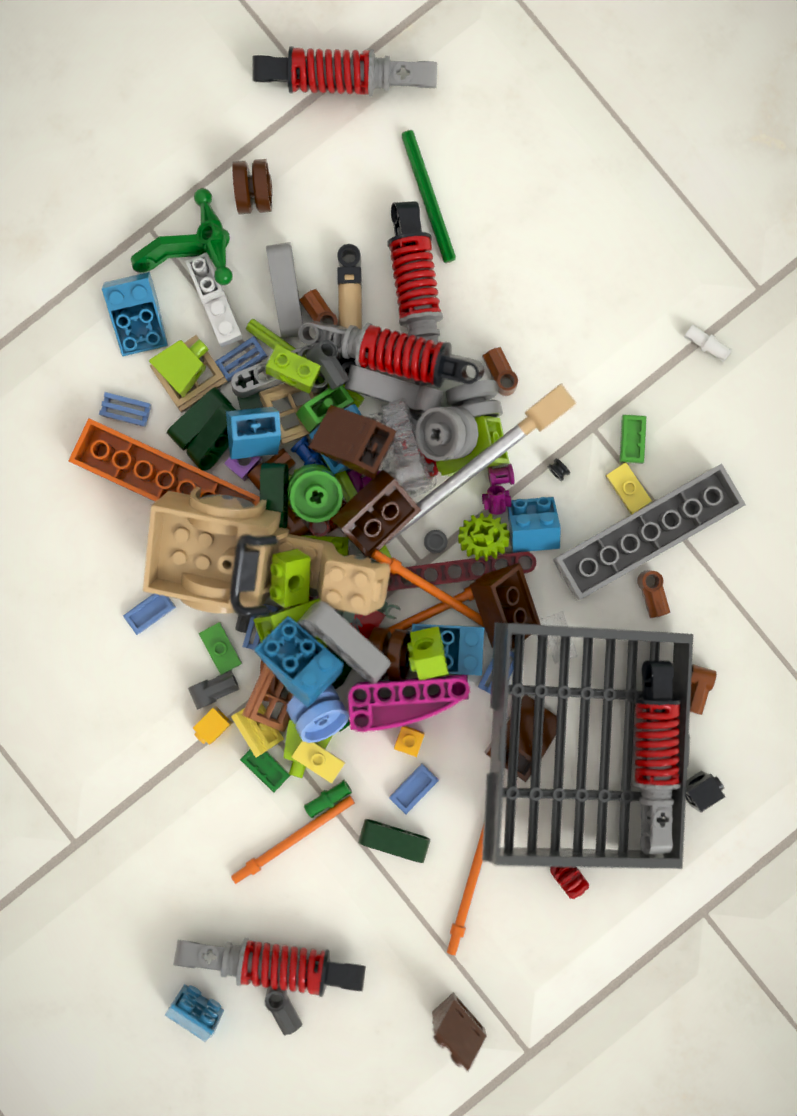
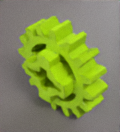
M480 513V518L472 515L470 522L464 520V527H459L458 542L461 544V550H466L468 557L474 554L477 561L480 556L484 557L485 561H488V556L497 559V552L504 554L505 547H509L510 531L507 530V523L501 524L500 517L494 520L491 513L488 517H484V514Z

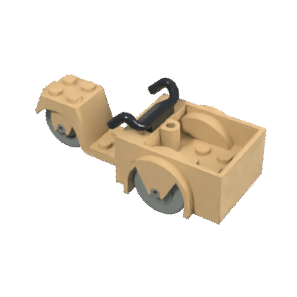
M196 487L191 491L190 495L168 491L151 505L143 583L144 592L178 598L187 606L204 612L219 614L236 613L243 617L267 615L268 607L264 603L270 596L272 554L298 549L311 557L309 588L317 589L320 601L327 603L333 609L367 615L381 609L384 604L390 576V566L387 563H379L368 557L365 558L353 554L342 556L337 552L334 544L330 542L289 534L290 529L279 528L281 512L266 510L267 500H261L255 506L246 499L230 495H206L200 498L201 488Z

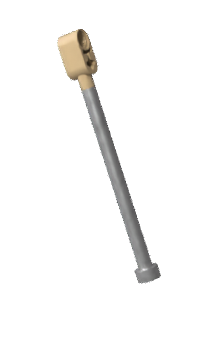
M562 383L524 413L527 417L416 503L421 511L385 545L394 540L537 428L539 432L571 409L576 404V401Z

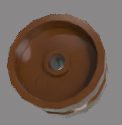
M267 159L253 161L252 175H250L249 165L246 161H233V186L238 214H250L252 212L253 198H255L256 208L259 213L272 212L273 190Z
M374 627L368 641L391 663L379 680H383L387 675L390 681H405L410 670V654L407 643L411 642L410 631L395 629L391 634L389 628Z

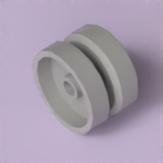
M495 380L463 384L450 388L445 392L448 405L465 408L474 418L483 415L499 417L503 414L501 402L490 400L499 393Z
M459 406L430 408L421 415L417 422L415 431L416 442L420 451L431 460L441 461L464 458L473 451L477 444L478 426L474 416L465 408Z

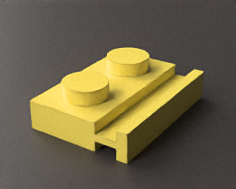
M261 703L258 713L264 715L266 708ZM244 709L231 716L255 757H258L284 740L279 730L243 716Z

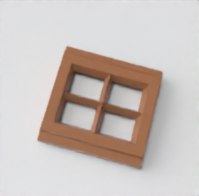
M265 664L242 715L285 732L289 719H291L287 712V705L294 695L288 692L286 699L280 697L284 687L280 680L274 693L267 691L274 673ZM264 696H267L271 700L263 715L258 713ZM277 701L283 703V706L275 720L270 716Z

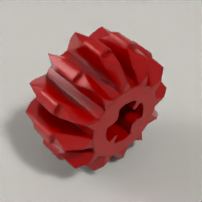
M550 867L551 874L569 898L575 899L578 896L580 897L589 888L588 881L577 867Z

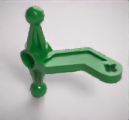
M200 188L194 193L195 203L201 206V225L197 229V234L160 236L131 257L130 260L134 271L139 273L148 272L168 258L193 257L207 252L217 269L214 273L215 281L220 285H228L232 281L233 273L226 267V247L229 243L230 235L223 228L222 223L210 206L212 194L208 189Z

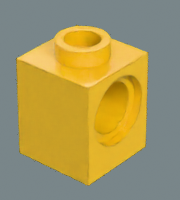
M215 706L193 727L196 731L194 735L201 743L205 744L207 742L210 745L232 724V721Z
M405 725L401 726L394 749L417 757L425 735L424 732Z

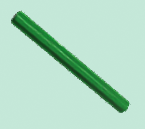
M408 130L402 133V140L444 263H450L455 260L456 255L414 131Z

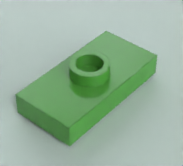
M622 415L619 462L644 463L647 416Z
M221 622L198 633L220 675L243 664Z

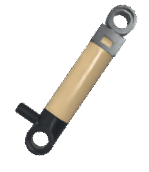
M345 244L340 247L337 254L339 267H337L339 326L348 328L350 325H354L362 330L361 254L355 245ZM349 254L356 257L351 263H346L343 260ZM339 353L337 360L345 372L350 369L351 365L357 366L355 358L346 359L342 357V353Z

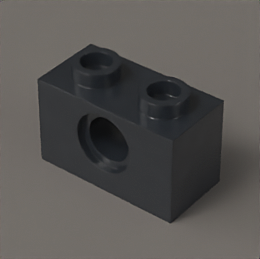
M700 771L686 782V800L691 807L699 812H703L726 797L722 792L725 788L717 776L713 777L711 773L707 774Z

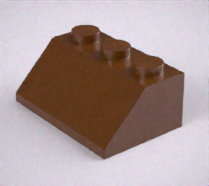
M382 470L376 475L374 480H371L330 519L366 558H371L372 553L376 549L379 551L421 509L397 480L385 470Z
M520 563L486 573L470 584L492 648L494 645L495 623L541 625ZM513 633L511 634V650L514 649L515 634ZM525 634V639H527L531 634Z

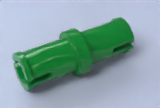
M342 780V782L330 790L322 791L319 797L305 804L304 808L307 814L313 818L326 808H333L337 801L351 794L352 790L348 783Z

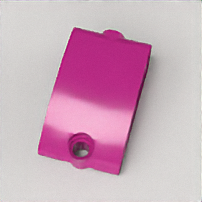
M467 675L438 676L424 680L408 678L405 681L394 682L378 680L376 684L368 681L358 682L351 688L348 696L350 728L357 732L378 731L415 723L439 714L462 700L469 699L470 687ZM430 684L439 685V691L434 695L427 693V687ZM405 686H413L416 689L415 693L412 696L404 695L402 690ZM381 687H387L391 690L392 694L387 698H383L379 695L378 690ZM359 688L365 690L367 697L365 699H358L355 696V690Z

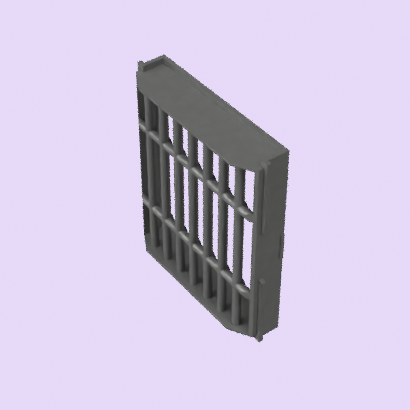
M495 623L490 708L493 709L490 772L486 775L483 861H489L495 866L683 869L686 782L690 748L689 717L693 634ZM513 633L515 634L512 685H509L511 634ZM525 634L538 635L535 686L522 685ZM548 636H561L558 687L545 686ZM571 637L584 638L581 688L568 687ZM593 638L606 639L604 689L591 688ZM616 639L628 640L626 690L613 689ZM638 641H650V661H659L660 642L674 643L673 698L681 700L680 714L676 717L679 719V725L676 726L679 729V734L677 735L679 744L676 745L679 747V753L677 754L679 762L676 765L679 767L677 774H679L680 788L672 790V798L674 799V805H672L673 847L670 853L644 854L642 849L628 850L630 802L639 801V797L642 796L641 792L631 791L634 699L642 697V691L636 690ZM508 694H512L507 788H503ZM522 695L535 696L530 788H517ZM546 696L558 697L553 789H540L544 699ZM569 697L581 698L576 790L563 789L567 698ZM592 698L603 699L599 790H586L590 699ZM614 699L625 700L621 791L608 790L612 705ZM503 797H506L504 847L500 848ZM517 798H530L527 848L514 847ZM541 798L553 799L550 848H537L539 800ZM564 799H575L573 849L560 848L562 801ZM586 800H598L596 849H583ZM610 800L620 801L618 849H605L607 807Z

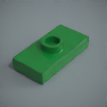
M250 749L240 759L273 793L291 776L267 751L255 757Z

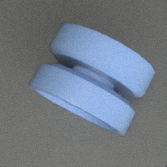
M332 684L309 708L295 696L287 705V712L292 722L296 724V730L304 742L312 743L327 739L341 730L348 722L349 714L343 703L339 701L340 698Z

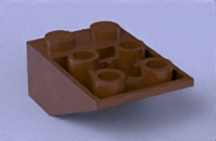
M330 405L309 448L374 480L395 440L397 431L374 419Z
M524 695L521 698L517 777L524 782H527L531 776L535 700L528 695ZM545 707L541 759L556 736L557 716ZM511 714L507 718L504 768L507 770ZM491 743L489 744V746L487 747V749L484 751L485 754H486L487 756H489L490 758H491Z
M453 992L432 1011L433 1031L435 1034L433 1038L442 1049L446 1047L450 1051V1058L457 1067L463 1066L468 1072L487 1035L482 1024Z

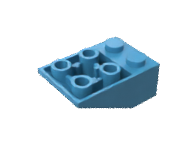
M150 272L104 282L102 292L122 356L168 346Z
M289 616L254 649L289 692L308 708L342 673L343 663Z
M412 624V632L439 626L448 674L482 676L484 627Z
M184 984L165 1016L206 1042L215 1032L224 1010L214 999L208 1000L203 997L200 990L191 985L188 987Z

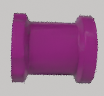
M512 464L495 469L488 467L490 487L510 483V485L515 484Z

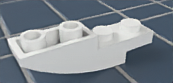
M207 252L185 261L221 348L243 339L223 288L214 279L215 270Z

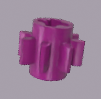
M499 485L489 487L487 494H482L484 510H488L493 515L503 514L506 511V506H511L509 490H505L504 487Z

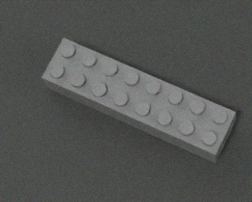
M720 464L554 558L553 561L574 598L581 600L746 504L724 466Z

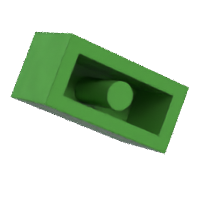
M343 385L335 390H332L330 387L303 404L296 415L310 433L321 424L330 405L346 409L354 400Z

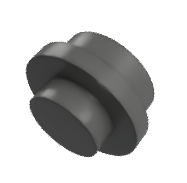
M432 530L424 538V545L431 553L444 551L448 543L446 535L440 530Z

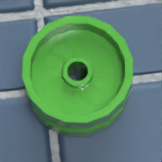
M309 464L300 467L289 479L287 488L289 501L292 509L300 518L308 522L319 523L327 521L336 515L342 505L343 493L338 479L330 469L323 465ZM317 490L318 493L313 495L312 492Z

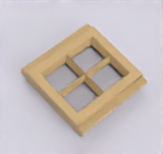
M195 335L184 342V344L190 348L199 338ZM208 351L202 356L204 360L202 363L209 367L213 376L200 385L196 381L194 384L195 388L184 397H180L152 364L150 365L180 412L195 404L212 388H219L228 382Z
M287 383L258 393L263 407H274L273 401L288 397L292 408L280 412V417L294 412L296 415L302 406H296L292 394L302 390ZM311 391L309 394L310 398L313 399L314 397L318 396L319 393H313ZM298 417L297 419L300 424L285 430L280 421L281 445L310 434Z

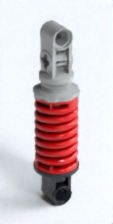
M290 46L287 57L252 56V81L287 82L289 93L292 94L297 92L299 88L303 93L308 92L310 88L312 93H316L318 90L321 93H326L328 90L329 93L333 94L337 90L339 94H343L346 90L347 94L355 92L358 95L372 96L375 88H383L384 91H389L390 86L436 88L437 62L391 61L390 56H385V58L375 57L373 49L364 50L360 56L359 51L353 50L350 58V52L346 49L343 50L342 57L339 49L334 50L333 57L332 51L326 49L325 57H323L322 49H317L316 56H314V50L309 48L307 49V56H305L303 48ZM401 68H406V72L410 73V75L405 77V80H401L400 75H396L397 72L401 71Z
M417 201L393 202L391 205V219L394 225L395 236L387 241V245L392 252L390 258L393 261L394 285L397 289L399 324L408 328V336L415 335L417 339L423 337L426 339V342L432 339L435 345H437L440 331L437 329L436 322L441 321L443 315L439 308L440 300L436 297L439 292L435 288L437 286V281L434 279L436 273L433 270L435 265L432 262L433 255L430 253L432 250L431 234L422 232L420 208ZM416 381V384L419 386L432 385L431 383Z
M313 321L302 324L298 330L299 339L304 344L315 346L323 339L331 340L336 345L338 353H342V357L346 359L355 358V363L358 367L366 368L369 366L371 370L378 369L383 373L396 374L407 379L413 378L415 381L431 383L437 388L442 386L445 379L472 384L480 380L484 375V367L480 361L451 354L452 346L450 342H438L435 345L432 339L426 342V339L423 337L417 339L415 335L408 336L406 333L400 335L398 331L391 332L390 329L382 331L381 327L374 326L371 323H367L361 330L354 325L346 328ZM310 327H313L316 331L314 339L309 334ZM468 365L472 366L476 371L474 378H470L466 373Z
M645 661L641 669L642 697L634 699L637 712L635 717L644 720L635 724L636 729H642V731L635 733L636 738L642 739V741L638 740L635 742L637 748H642V750L635 751L636 757H642V759L635 760V765L642 768L635 769L633 785L641 788L642 796L639 797V803L641 804V849L644 854L670 853L673 847L672 805H674V799L672 798V790L680 788L679 774H677L679 767L676 765L679 762V757L677 756L679 747L676 746L679 744V738L677 737L679 729L676 727L679 725V719L676 717L680 714L681 700L673 698L674 668L670 661Z
M244 938L241 946L232 945L231 942H227L225 947L177 940L173 965L221 971V977H227L228 975L236 977L237 986L248 985L252 981L254 987L262 985L263 988H268L271 985V988L276 990L280 986L282 991H286L289 987L291 992H295L298 989L300 993H305L308 989L309 994L318 995L319 997H323L326 986L363 991L366 966L330 962V951L327 949L321 951L320 955H317L316 949H311L307 960V949L304 947L300 949L298 954V948L293 946L291 947L290 954H288L289 947L287 945H283L281 952H279V944H274L272 951H270L271 944L266 942L264 943L263 950H261V941L255 942L248 938ZM210 951H212L216 959L211 960L210 964H208L204 956L209 955Z

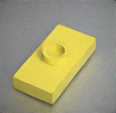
M626 462L606 475V478L631 515L652 502Z
M302 740L292 755L293 759L331 784L345 764L344 761L315 742L307 743Z

